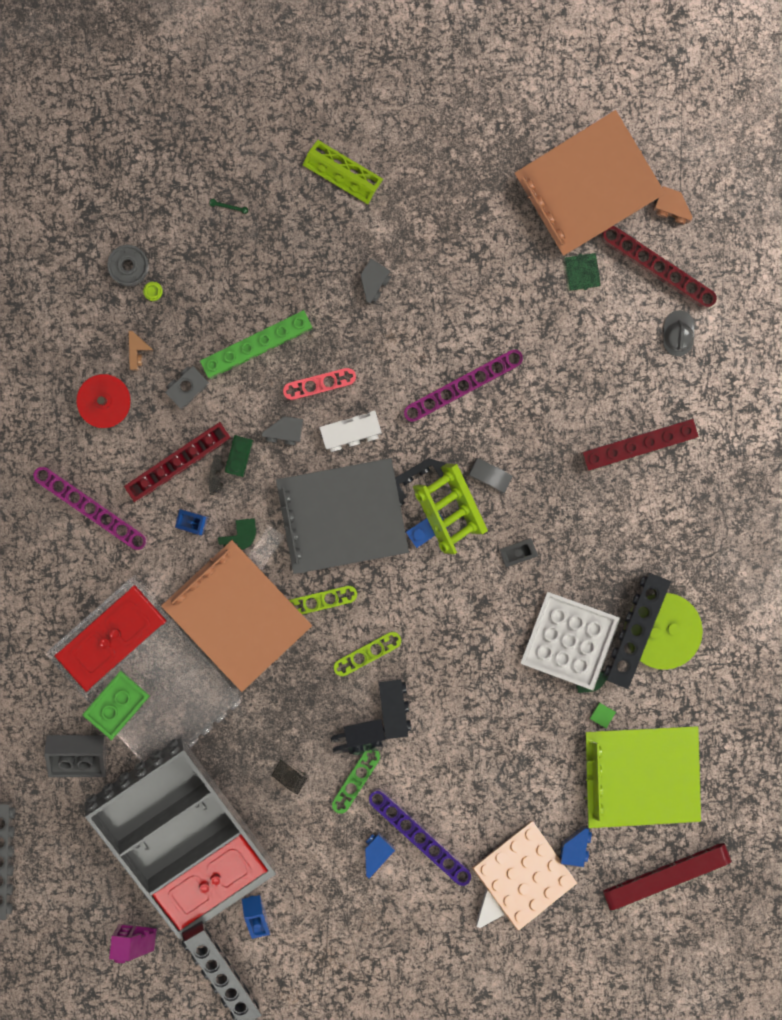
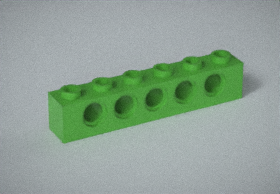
M303 310L200 360L207 377L212 379L313 330Z

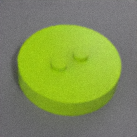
M655 593L647 595V599H653ZM666 593L640 662L655 669L668 670L682 666L695 655L701 644L703 628L697 610L689 601L681 596ZM643 606L639 609V616L642 618L647 616L648 610L646 607ZM637 624L631 628L633 635L636 636L641 632V628ZM630 642L626 643L629 650L632 652L634 649L633 644Z

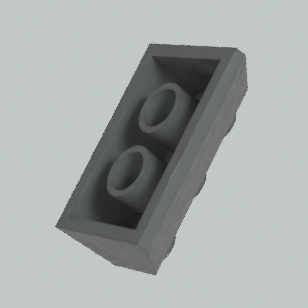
M47 735L44 755L48 777H106L105 735Z

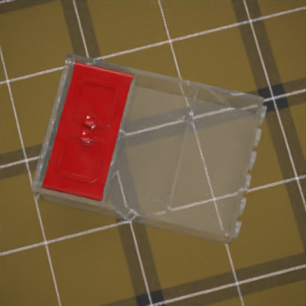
M134 575L45 654L90 705L121 670L151 695L117 734L140 761L145 762L151 758L150 756L155 751H161L167 747V744L173 739L182 737L188 747L191 748L198 742L200 734L205 736L214 727L212 723L215 721L219 723L228 714L226 711L229 708L233 711L241 704L243 694L161 607L162 602L139 576Z

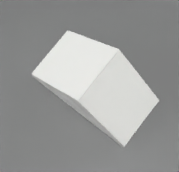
M487 888L476 921V926L479 928L504 915V912Z

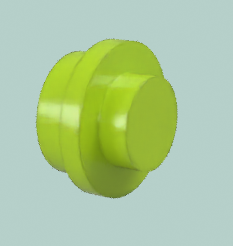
M149 282L145 285L143 293L148 300L157 301L161 298L163 289L159 283Z

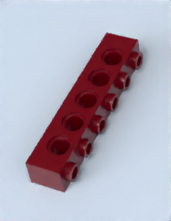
M690 419L581 452L585 470L589 471L695 439L699 436L694 419Z
M219 422L126 484L124 488L132 500L138 502L231 440L232 437L222 422Z

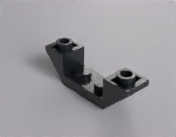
M428 458L397 476L395 480L400 504L403 505L405 503L404 499L407 497L399 484L403 483L405 486L414 480L412 476L418 473L422 476L429 472V466L431 465L438 477L441 478L444 474L441 467L449 463Z

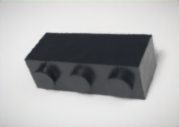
M401 678L378 680L385 739L409 737L408 732L412 731L411 721L406 720L409 705L408 701H404L403 694L407 693L406 682H402Z

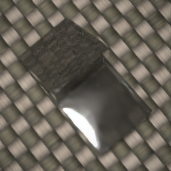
M281 759L271 775L297 795L307 780L303 771Z

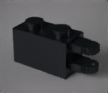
M381 719L344 726L345 733L333 735L330 738L332 743L344 741L347 743L334 747V754L349 752V754L361 755L364 751H380L383 747H387Z

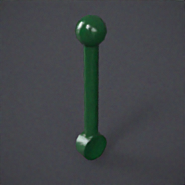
M215 199L209 201L212 207L220 206L241 211L243 214L248 213L247 207L241 208L217 202Z

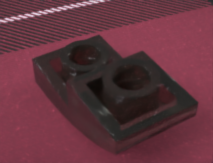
M215 454L209 474V492L213 496L216 493L219 494L224 485L221 482L223 478L216 474L217 472L221 473L225 462H223L224 458Z

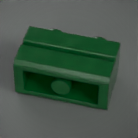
M234 435L225 473L240 477L245 476L254 440Z

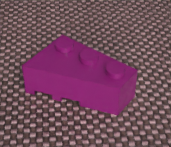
M118 924L111 937L109 959L114 960L115 963H125V961H131L154 951L157 928Z

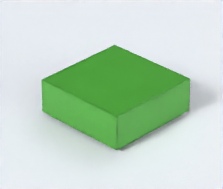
M599 702L590 719L607 729L616 712Z

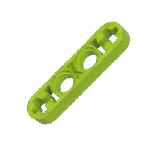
M343 586L290 599L289 601L293 602L294 605L301 604L299 600L303 599V607L306 611H301L302 607L297 608V610L301 614H307L352 603L357 598V591L353 586ZM346 589H349L350 592L354 591L352 599L348 600L347 597L341 598L343 602H338L339 596L336 591L340 590V594H345ZM332 593L335 595L336 600L333 604L325 602L326 594ZM309 598H314L317 601V606L313 609L308 608L306 605V601Z
M394 631L388 632L338 659L334 664L335 673L339 676H346L400 646L401 636ZM390 635L393 637L397 636V644L393 645L390 643L386 645L389 649L385 651L384 645L380 640L384 639V642L390 640ZM379 644L382 648L381 653L377 655L372 654L371 646ZM357 653H362L365 657L364 662L361 664L355 663L353 659ZM350 657L351 663L355 667L351 669V665L346 667V672L338 671L339 663L342 662L343 665L348 663L347 658Z

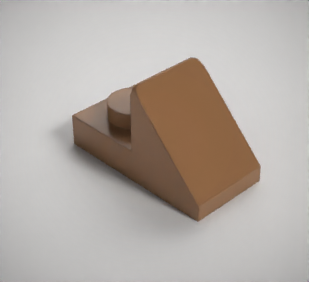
M128 331L130 370L140 371L139 366H143L142 354L139 355V351L154 350L135 332Z

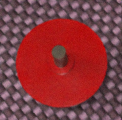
M99 374L90 377L81 385L76 403L81 417L88 424L97 428H110L118 425L125 419L130 410L131 397L128 388L120 379L108 374Z

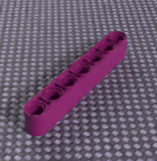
M510 350L413 402L404 410L405 419L409 422L418 421L511 371L522 363V353L518 350ZM516 354L519 357L518 363H510L509 355ZM493 363L501 364L502 371L500 373L493 372ZM477 372L485 374L483 382L476 381L475 374ZM466 381L468 383V390H459L458 383ZM443 390L451 392L452 397L450 400L441 398ZM426 399L434 401L435 406L433 409H426L424 407ZM410 408H415L418 411V416L414 419L407 416V411Z
M39 467L34 471L33 477L37 483L132 549L141 550L147 546L148 538L144 533L50 468ZM42 470L48 473V478L45 481L39 478ZM58 481L64 484L61 492L55 489V484ZM73 492H77L80 496L77 503L71 501V494ZM89 503H93L96 507L95 512L92 514L86 510ZM104 514L111 516V523L108 525L102 521ZM120 525L127 527V533L124 536L118 533ZM136 536H141L143 539V544L140 547L134 544Z

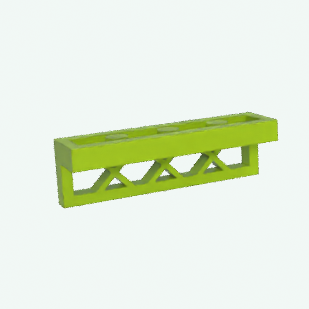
M319 140L310 149L303 163V166L366 204L370 203L383 181V178ZM319 148L323 150L325 154L319 153L318 151H316V149ZM333 159H338L342 164L334 162ZM350 169L358 171V174H354ZM367 179L373 180L376 184L369 183Z

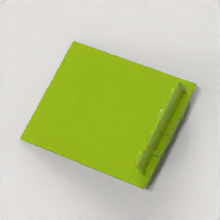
M698 726L585 733L587 797L585 799L588 803V828L701 822Z

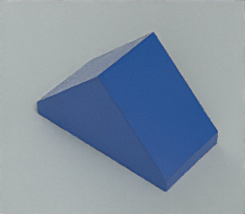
M180 509L175 528L202 536L205 532L208 516Z

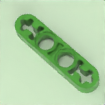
M364 751L333 799L332 808L336 813L343 814L349 809L380 760L379 751H374L377 759L370 761L369 765H372L371 768L361 763V761L364 760L366 763L368 760L367 753H372L373 751ZM364 767L367 770L366 776L358 777L356 775L357 768ZM349 783H353L357 787V790L352 794L348 793L345 789ZM343 792L351 800L349 801L346 798L344 802L346 807L338 809L336 801L340 802L344 796L340 795Z

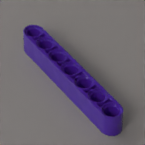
M379 788L373 789L370 792L369 802L371 806L460 886L470 883L471 873L468 867L386 792ZM375 794H381L383 800L376 803L372 800V797ZM391 806L397 809V813L392 816L386 812L387 808ZM406 819L411 822V826L403 828L400 823ZM421 832L425 835V839L417 841L414 838L415 835ZM433 845L438 846L439 852L431 854L429 848ZM447 858L454 861L450 867L443 865V861ZM461 871L468 874L464 880L457 878L458 873Z

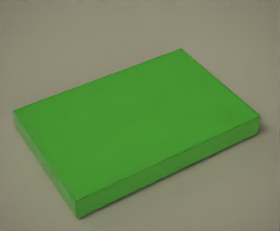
M121 670L82 715L110 740H113L151 695Z

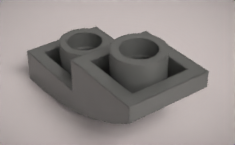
M479 458L475 459L468 473L469 476L493 487L501 493L506 492L513 477L509 473Z

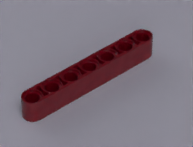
M612 226L602 232L601 239L607 246L699 307L709 308L716 303L717 296L714 291L619 228ZM606 232H614L616 235L615 240H609L606 237ZM627 241L631 244L630 251L623 249V242ZM639 252L647 254V261L639 260ZM655 263H661L663 265L662 272H657L655 270ZM672 273H676L679 276L678 283L671 281L670 275ZM687 284L694 285V293H689L686 290ZM704 294L711 297L710 304L703 302L702 297Z
M720 843L609 887L603 891V895L609 910H616L726 866L732 860L725 843Z

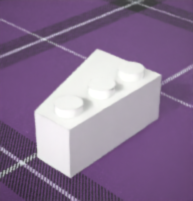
M375 411L320 427L326 450L330 449L331 452L341 450V446L349 444V447L360 444L359 440L367 438L368 442L379 439L378 435L382 434Z

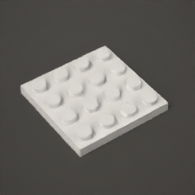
M547 592L521 664L594 690L620 618Z

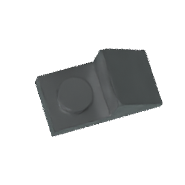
M532 538L524 539L499 549L506 567L538 556Z

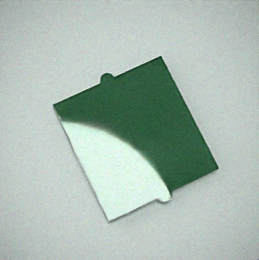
M579 253L578 256L564 258L569 291L580 289L586 291L587 288L601 286L596 253L585 255Z

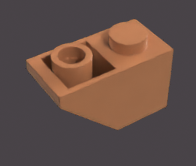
M663 186L665 194L656 200L653 211H656L658 216L664 218L668 216L675 218L674 221L680 224L691 222L693 217L682 193Z

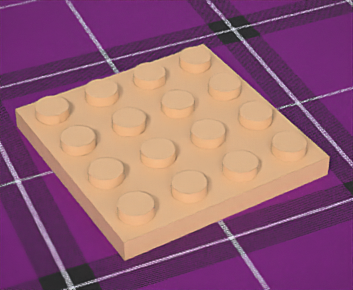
M533 821L526 824L472 867L518 931L577 884L565 865L560 863V858Z

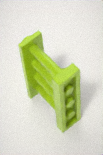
M445 464L441 467L444 473L441 478L428 487L426 485H414L413 489L415 497L420 502L439 542V548L445 554H456L457 551L454 546L456 542L469 533L483 535L488 529L458 465ZM448 482L451 493L434 504L430 494ZM456 499L459 510L442 521L438 511ZM464 516L467 526L450 537L446 527Z

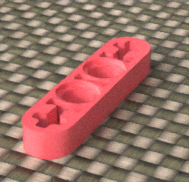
M344 368L290 382L284 386L283 394L289 400H296L346 387L355 382L356 374L352 369ZM347 371L349 374H353L350 382L344 379L340 380L341 385H337L338 382L335 374L339 373V377L344 376V372ZM327 376L334 378L335 383L331 387H326L323 383L324 378ZM308 381H313L316 384V389L313 392H308L305 389V384ZM302 383V390L305 394L300 395L301 391L295 392L293 397L287 394L286 391L289 390L290 386L296 389L299 388L298 384Z

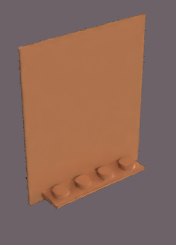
M616 110L515 172L516 177L528 195L527 198L531 200L563 256L665 194L641 153L642 151L638 148Z
M233 540L212 559L210 558L206 565L161 605L241 692L312 627L310 622Z

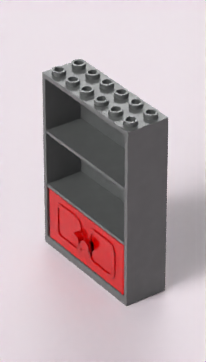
M182 737L171 740L167 747L161 751H155L150 756L151 758L136 764L129 773L124 772L121 774L117 781L108 783L102 788L101 792L96 795H90L84 803L85 818L179 940L183 938L182 932L201 921L206 923L276 875L272 858Z

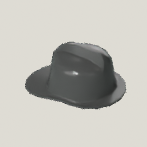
M681 310L673 311L665 319L663 343L666 351L671 355L683 356L689 353L693 347L694 320L687 312Z

